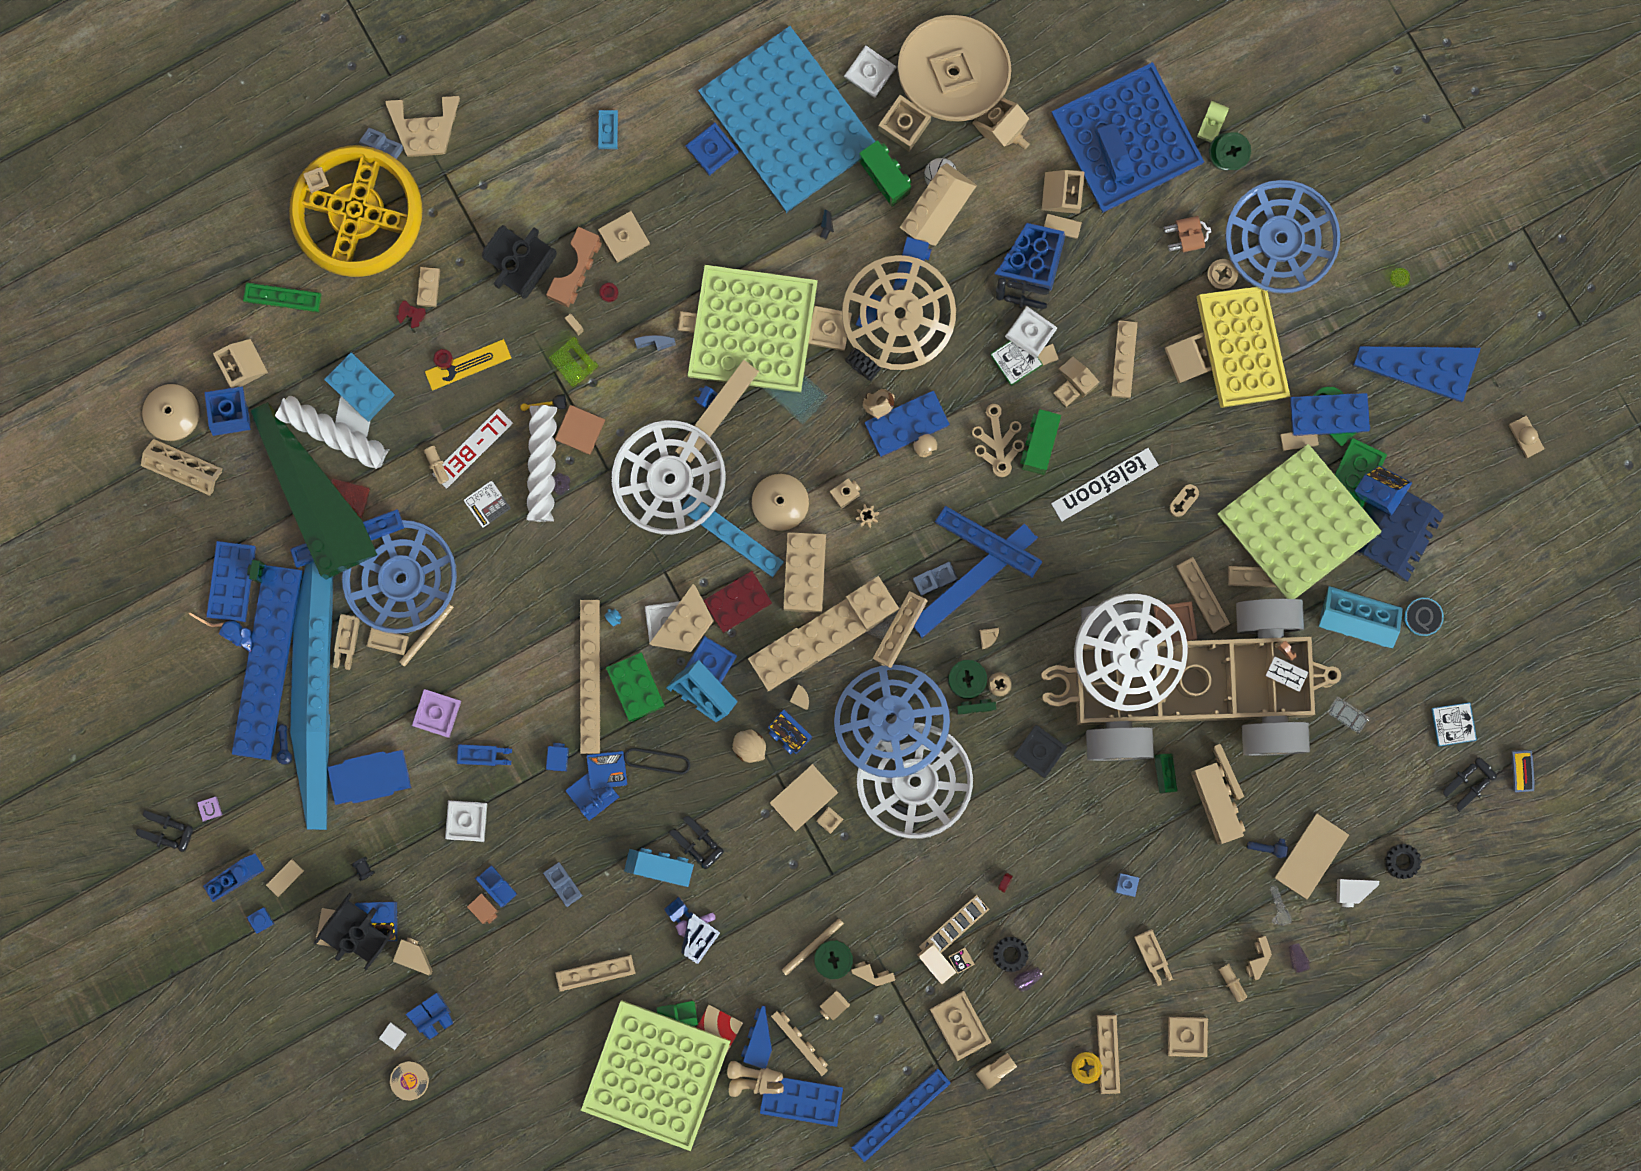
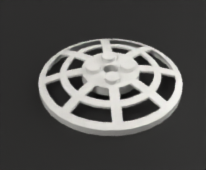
M680 421L654 422L633 433L620 448L612 469L613 493L622 512L640 528L657 534L673 535L683 533L702 524L717 508L725 488V465L716 444L699 428ZM680 428L692 433L687 442L676 439L664 440L661 429ZM654 431L657 442L645 448L639 456L629 451L630 447L639 438ZM698 437L704 439L712 448L718 461L707 464L703 455L694 447ZM666 446H680L684 449L680 457L669 456ZM659 448L661 458L653 464L644 460L649 453ZM691 452L698 458L702 465L701 467L691 469L686 463ZM625 457L634 462L631 472V486L620 488L619 472ZM641 466L648 471L647 482L637 484V474ZM720 468V487L716 499H713L706 495L710 483L709 472ZM669 474H674L675 481L672 484H667L665 481L666 476ZM704 474V484L700 492L692 487L693 477ZM650 489L655 496L650 506L645 503L639 492ZM633 493L638 504L646 510L641 520L637 519L629 511L623 501V495ZM687 494L697 498L691 506L682 510L680 500ZM662 501L672 502L675 512L664 513L657 511ZM701 502L711 506L700 519L685 526L684 515L695 510ZM653 515L660 518H676L678 528L659 529L651 527L647 523Z
M1136 593L1114 596L1096 606L1082 623L1074 647L1076 671L1085 689L1102 704L1124 711L1149 708L1166 698L1182 677L1187 661L1185 631L1176 614L1158 599ZM1128 600L1143 601L1141 613L1129 612L1118 615L1113 605ZM1151 603L1163 609L1175 623L1166 629L1159 620L1149 615ZM1106 610L1112 620L1102 629L1098 639L1086 636L1093 621ZM1140 618L1138 630H1127L1122 621ZM1148 621L1156 625L1161 631L1154 638L1145 632ZM1116 626L1120 634L1113 643L1104 641L1108 632ZM1178 630L1183 644L1181 662L1172 660L1173 645L1170 636ZM1166 640L1167 658L1158 656L1157 645ZM1084 643L1095 646L1094 659L1097 671L1086 675L1083 665ZM1133 648H1137L1138 656L1132 659L1130 651ZM1102 649L1110 651L1112 663L1103 667L1101 660ZM1155 663L1164 665L1160 675L1153 681L1149 671L1154 667ZM1170 667L1178 669V674L1171 686L1159 696L1156 686L1165 678ZM1114 670L1124 674L1121 686L1113 682L1107 674ZM1132 677H1143L1146 686L1129 688ZM1102 678L1108 686L1119 691L1115 701L1112 702L1103 697L1092 686L1091 682ZM1149 691L1152 697V701L1144 704L1122 705L1126 694H1140Z
M914 723L913 728L922 734L925 724ZM931 725L930 732L941 736L942 729ZM948 734L947 741L953 746L952 749L946 754L941 751L938 755L940 759L914 774L898 778H885L868 774L858 768L857 788L859 798L868 816L879 827L899 837L920 839L945 831L961 817L971 798L973 774L966 752L953 736ZM880 740L877 746L882 744L887 752H893L890 742ZM915 742L901 744L900 749L904 750ZM921 745L916 750L914 759L903 761L904 768L911 767L922 761L924 749H929ZM958 753L966 768L967 784L956 783L955 771L950 760ZM883 758L877 769L883 770L890 759ZM944 765L948 769L950 782H942L938 779L936 771ZM911 778H920L921 784L918 787L911 786ZM863 779L875 781L876 793L881 804L874 809L870 808L865 797ZM881 782L892 783L895 793L888 799L884 798ZM937 790H949L946 799L939 806L933 799ZM954 792H966L960 809L955 816L949 819L943 811L951 802ZM898 800L909 804L907 815L899 813L891 806ZM927 803L933 810L929 814L915 816L916 805ZM887 810L894 817L906 821L905 832L889 827L877 815ZM937 816L944 824L929 832L912 833L914 822L927 821Z

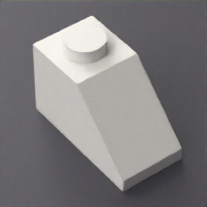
M1337 879V903H1342V907H1354V903L1359 904L1379 885V881Z

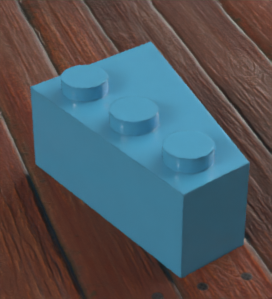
M699 660L678 673L666 687L669 691L673 689L682 695L681 699L685 702L689 700L695 704L697 710L715 722L727 716L738 702Z
M641 848L640 851L629 849L624 872L688 887L694 864L688 863L689 859L678 856L677 860L670 859V854L659 852L658 856L653 855L652 850Z

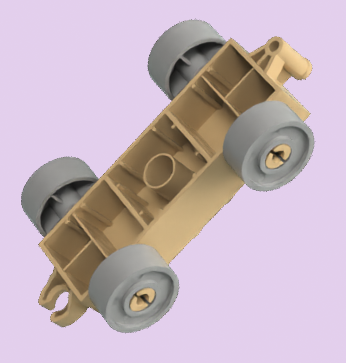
M1251 600L1236 603L1237 633L1258 634V639L1187 641V661L1180 681L1166 698L1149 708L1124 711L1102 704L1085 689L1076 671V666L1068 668L1056 665L1043 671L1041 674L1043 680H1051L1056 677L1062 678L1066 682V690L1061 695L1045 693L1042 696V700L1048 705L1055 707L1076 703L1077 725L1106 724V729L1086 731L1088 761L1154 758L1152 728H1132V723L1262 719V723L1242 725L1243 755L1310 753L1309 723L1288 722V718H1305L1315 715L1314 690L1320 687L1328 688L1339 682L1341 672L1336 667H1327L1313 662L1311 637L1284 638V633L1304 630L1303 600ZM1140 604L1113 605L1118 615L1129 612L1141 613L1142 605ZM1096 606L1081 608V625ZM1106 610L1093 621L1086 636L1098 639L1102 629L1112 620ZM1131 618L1122 622L1127 630H1138L1140 618ZM1148 622L1145 631L1146 633H1148ZM1116 626L1108 632L1104 641L1113 643L1120 634ZM1173 641L1172 660L1181 662L1183 656L1182 641ZM1284 641H1287L1291 646V650L1296 653V657L1292 661L1277 648ZM1161 642L1157 645L1158 656L1167 658L1166 642ZM1088 644L1083 645V665L1086 675L1097 671L1094 659L1095 646ZM1133 648L1130 651L1132 659L1138 656L1137 648ZM1106 649L1101 650L1103 667L1112 663L1110 651ZM1274 657L1308 672L1300 692L1266 676ZM1155 663L1154 667L1149 671L1153 681L1160 675L1164 665ZM1170 667L1165 678L1156 686L1159 696L1171 686L1178 674V669ZM1118 670L1107 674L1113 682L1121 686L1124 674ZM1139 676L1132 677L1129 688L1146 686L1143 677ZM1102 678L1091 682L1092 686L1103 697L1112 702L1115 701L1119 691L1108 686ZM1149 691L1140 694H1126L1122 705L1144 704L1152 701V697Z

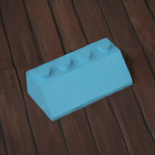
M1329 586L1320 614L1319 627L1393 648L1400 633L1403 608Z

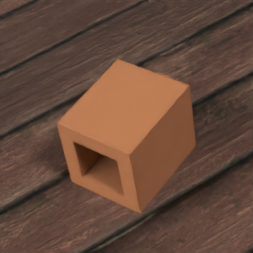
M480 894L467 906L482 924L486 922L490 924L498 917L496 913L499 910L484 894Z

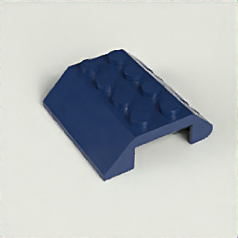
M1409 492L1405 494L1393 515L1369 503L1366 504L1364 511L1380 528L1381 533L1354 553L1358 556L1363 555L1394 572V576L1405 582H1408L1411 577L1408 571L1413 572L1415 569L1407 562L1408 559L1419 562L1420 557L1418 555H1423L1430 542L1428 539L1433 537L1426 529L1427 525L1437 529L1439 525L1436 522L1440 523L1444 517L1433 505Z

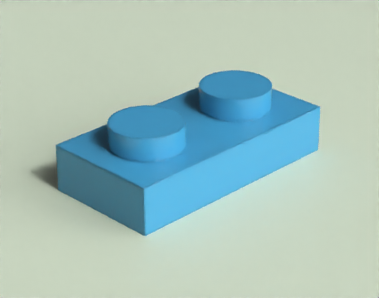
M599 110V149H618V110Z

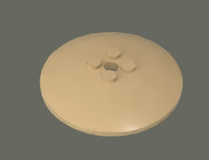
M946 15L920 24L909 34L900 50L898 75L907 97L924 113L946 121H968L988 113L1004 97L1011 78V61L1005 44L987 25L965 16ZM951 68L957 69L959 74L951 75L948 70Z

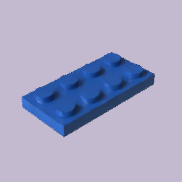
M934 391L892 409L879 419L872 418L864 422L880 457L919 440L918 437L922 435H931L950 426Z
M1367 393L1290 398L1292 436L1370 431Z
M217 541L207 618L246 622L252 581L247 575L248 565L252 564V560L255 559L256 546Z
M783 1077L781 1081H778L784 1085L782 1093L763 1094L760 1114L837 1127L843 1087Z

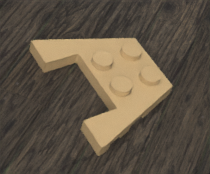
M459 96L442 97V117L404 119L403 100L385 101L407 157L443 155L446 153L452 125L460 102Z

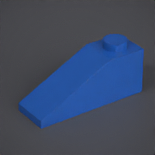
M1113 123L1097 128L1114 183L1133 177L1135 171L1116 124Z
M907 237L902 256H910L925 261V259L929 260L932 249L928 248V242ZM900 261L897 273L909 274L912 263ZM895 279L893 290H901L906 285L907 279Z

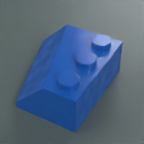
M1027 223L1016 239L1012 249L1007 253L1003 263L995 272V275L1013 282H1021L1022 284L1023 281H1027V284L1048 288L1052 291L1065 240L1064 231Z

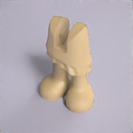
M736 1061L729 1063L727 1075L729 1079H732L729 1085V1095L731 1097L739 1096L743 1089H753L754 1094L760 1092V1095L779 1094L784 1091V1085L778 1082L783 1079L781 1072L769 1068L755 1070L744 1067ZM743 1077L757 1078V1080L745 1079Z

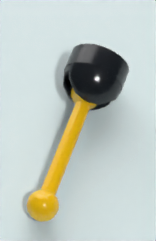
M559 394L553 398V401L530 405L523 403L520 408L522 411H526L530 406L553 405L557 409L562 410L567 409L565 394Z

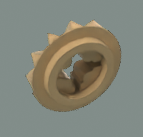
M1227 259L1216 260L1208 269L1209 283L1215 288L1222 290L1231 288L1238 279V271L1232 262ZM1225 268H1227L1226 276H1228V278L1224 277L1219 281L1220 275L1218 274V271L1222 272Z

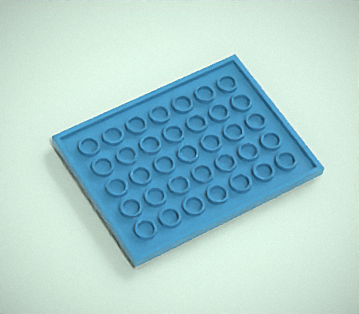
M791 26L698 90L699 94L786 212L859 162V153L875 142Z

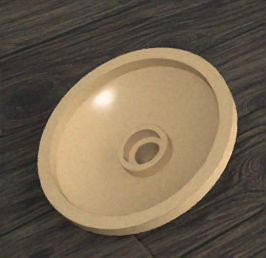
M167 384L154 389L148 395L143 405L142 417L146 428L155 437L165 441H177L187 437L196 428L200 418V407L196 397L188 389L176 384ZM170 407L171 412L166 414L165 410Z
M786 474L768 476L757 485L753 492V513L757 520L768 529L775 531L790 530L799 525L808 512V493L803 484L793 476ZM780 497L784 499L782 504L776 502Z

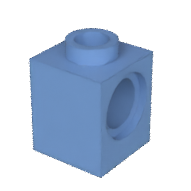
M1118 873L1114 892L1135 897L1139 878Z

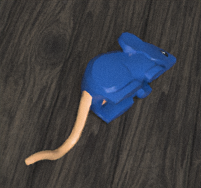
M189 613V615L210 627H221L219 632L221 636L229 641H233V644L236 646H243L251 652L253 643L252 631L250 629L243 628L236 621L212 624Z

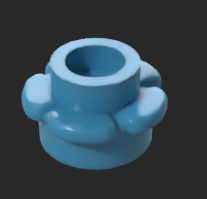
M608 609V612L604 615L612 626L620 624V619L622 618L620 613L616 609L613 611Z

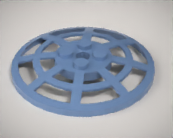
M1277 180L1258 185L1240 198L1228 218L1225 240L1230 260L1245 280L1262 290L1286 294L1307 289L1326 275L1338 254L1340 229L1335 212L1321 194L1302 183ZM1279 187L1295 189L1292 201L1287 199L1268 201L1265 190ZM1305 193L1315 199L1325 210L1326 214L1316 219L1306 207L1299 204L1302 194ZM1257 194L1261 205L1252 211L1246 221L1236 217L1243 204ZM1279 205L1289 206L1286 216H1274L1271 207ZM1296 209L1302 212L1310 222L1301 226L1298 221L1293 219ZM1264 210L1268 220L1262 228L1251 224L1253 219ZM1330 221L1333 231L1332 251L1320 249L1322 236L1319 226ZM1233 224L1243 228L1242 246L1244 251L1235 255L1231 245V229ZM1312 229L1315 231V247L1304 243V233ZM1248 231L1259 235V245L1250 249L1247 240ZM1278 234H1284L1287 241L1279 243L1276 237ZM1300 251L1312 254L1304 265L1298 266L1295 257ZM1263 252L1270 258L1267 268L1260 265L1253 256ZM1317 256L1329 259L1322 271L1307 282L1302 272L1313 264ZM1248 258L1249 262L1257 270L1264 273L1262 283L1248 276L1238 262ZM1277 261H1287L1292 271L1275 272L1274 269ZM1295 276L1300 284L1292 288L1269 287L1271 277L1287 278Z
M402 520L404 528L419 530L415 541L406 539L392 541L389 534L382 536L384 544L376 549L378 555L359 564L364 567L362 572L363 590L351 593V568L343 571L342 583L345 598L355 615L368 626L385 633H409L429 625L441 615L449 604L457 579L454 556L443 538L424 524ZM425 534L432 536L439 542L447 555L437 560L434 554L426 546L422 545ZM411 546L412 549L409 556H398L395 547ZM387 550L390 559L382 566L375 564L376 558ZM419 551L424 552L432 563L421 567L416 561ZM450 562L451 585L447 594L439 591L441 582L440 567ZM370 570L378 573V585L372 587L368 586ZM435 570L434 588L424 585L425 574ZM400 574L406 575V580L403 583H397V577ZM383 592L388 597L384 608L375 602L372 597L373 594ZM420 592L430 595L422 605L416 608L413 598ZM366 597L370 605L380 612L376 621L369 620L359 610L354 600ZM435 597L444 600L442 606L433 616L422 623L420 622L418 613L426 609ZM397 601L406 602L409 611L392 612L391 610ZM388 616L393 618L411 616L413 623L412 627L399 629L387 628L382 625Z
M884 665L860 674L845 688L836 706L834 725L836 737L843 753L855 766L868 774L878 777L898 778L924 769L939 755L949 734L950 716L948 705L941 689L926 674L903 665H892L891 668ZM887 670H903L913 673L918 677L912 684L901 680H888ZM879 672L881 681L869 686L861 694L852 689L864 677ZM924 681L934 689L942 707L930 708L926 697L918 689ZM889 686H901L907 688L902 697L893 696ZM882 687L883 697L876 702L866 697L873 690ZM913 694H916L921 700L924 709H912L908 701ZM848 695L856 700L851 713V723L840 725L841 708ZM863 704L870 709L868 718L857 721L859 706ZM893 714L897 719L894 723L886 722V717ZM932 715H943L942 733L937 744H934L927 738L931 729ZM926 716L925 727L921 734L913 728L915 718ZM869 726L874 736L869 743H866L858 729ZM853 730L856 740L865 749L859 759L847 748L842 733ZM908 735L917 740L910 747L904 750L900 749L899 741ZM880 740L891 742L893 752H883L875 749ZM921 745H924L931 751L919 763L904 768L903 756L914 752ZM871 754L881 758H894L896 770H881L870 767L865 763Z

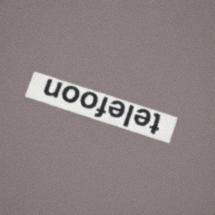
M1149 448L1051 504L1061 521H1064L1159 465Z

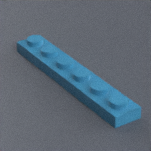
M690 496L682 506V510L691 506L697 498ZM701 502L687 516L697 521L710 507ZM715 511L700 524L772 578L784 563V561Z

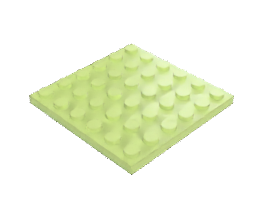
M705 265L688 377L727 383L742 361L745 360L760 371L749 386L801 393L818 280Z
M1309 444L1218 513L1219 518L1286 599L1297 598L1381 533L1380 528Z
M621 1000L581 1111L691 1151L731 1040Z

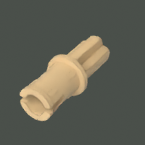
M435 446L425 449L424 453L430 463L429 468L433 470L438 483H446L449 477L444 469V462L440 460Z
M1230 964L1220 968L1219 971L1227 983L1226 987L1230 988L1237 1002L1245 1000L1247 995L1239 983L1240 978L1237 979Z

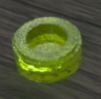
M1397 268L1391 273L1390 281L1393 286L1402 288L1409 283L1410 274L1404 268Z

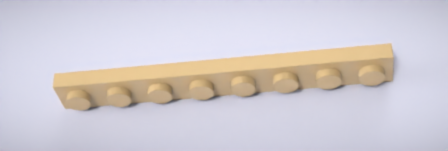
M580 600L581 754H600V600Z

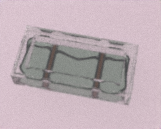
M1338 696L1326 712L1357 734H1360L1370 717Z

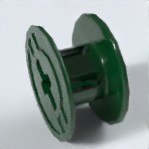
M1237 132L1219 134L1213 139L1209 148V157L1213 165L1224 171L1241 169L1248 163L1251 156V145L1248 139ZM1231 148H1234L1233 152H1230L1228 155H1226L1227 151H1230Z
M963 660L952 667L948 684L956 696L963 699H972L983 692L987 684V674L980 663L973 660ZM965 671H968L969 677L973 678L970 681V688H967L966 682L962 680L965 678Z
M837 940L823 943L817 949L814 957L817 971L828 979L844 977L851 970L853 964V956L849 947ZM831 951L834 952L835 957H839V961H837L838 968L834 969L832 963L828 962V959L831 958L829 953Z

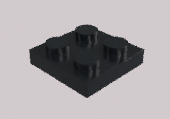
M1035 725L1014 754V757L1045 779L1067 747Z

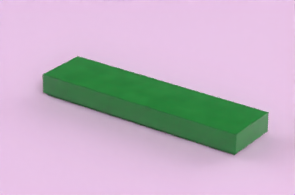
M246 283L243 302L319 313L322 294Z

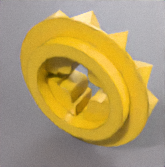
M1084 1052L1074 1058L1072 1073L1079 1082L1090 1084L1098 1080L1102 1074L1103 1065L1099 1057L1093 1053ZM1086 1062H1088V1065L1094 1066V1068L1089 1070V1074H1087L1086 1070H1080V1068L1086 1066Z

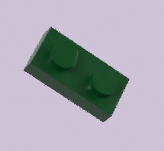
M252 560V564H249L247 569L249 579L256 583H262L263 568H265L266 564L261 561Z
M991 699L979 700L980 704L973 705L972 701L960 702L961 706H957V715L996 711V702H991Z
M1173 753L1154 755L1159 794L1178 792Z

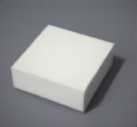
M390 1023L379 1039L396 1050L407 1033L393 1023Z

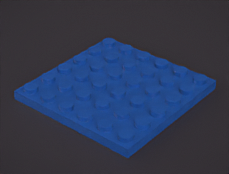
M1153 62L1051 112L1080 171L1084 172V179L1102 213L1204 164V160ZM1113 123L1116 124L1135 171L1133 177L1115 183L1097 132V128Z

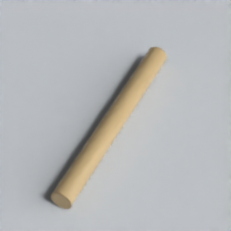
M447 605L441 615L427 627L399 661L404 667L454 608L452 605Z
M837 919L782 969L783 973L787 976L844 923Z

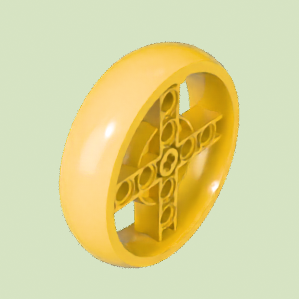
M360 145L344 146L330 150L317 157L301 173L295 183L290 199V223L294 237L301 250L321 268L347 277L370 276L389 269L399 262L411 249L418 236L422 222V200L413 176L396 158L373 147ZM360 161L353 183L340 187L334 194L322 191L310 192L304 173L322 167L325 173L337 165ZM380 166L393 174L401 184L407 199V214L385 209L380 195L373 189ZM364 172H371V176L368 179L362 178ZM361 189L366 190V193H365L364 196H362V197H358V196H357V192H358L359 190H361ZM317 198H324V202L321 205L315 204ZM341 202L342 207L339 210H334V204ZM305 208L328 214L331 226L338 233L332 257L323 252L310 237L305 224ZM358 208L360 212H356L354 215L352 210ZM372 213H379L376 220L370 219ZM390 218H397V222L394 225L388 224ZM354 225L355 230L352 233H347V227ZM378 228L401 234L397 241L384 253L368 260L352 262L358 239L372 235ZM343 244H350L347 251H341Z

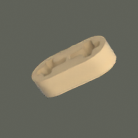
M1189 484L1180 491L1169 506L1172 516L1181 517L1187 512L1199 496V490L1196 486ZM1187 489L1189 491L1193 489V495L1195 497L1193 498L1192 496H1190L1186 501L1184 499V497L1187 495V492L1185 490ZM1182 501L1184 503L1181 507L1183 512L1178 511L1176 513L1173 505H1179Z

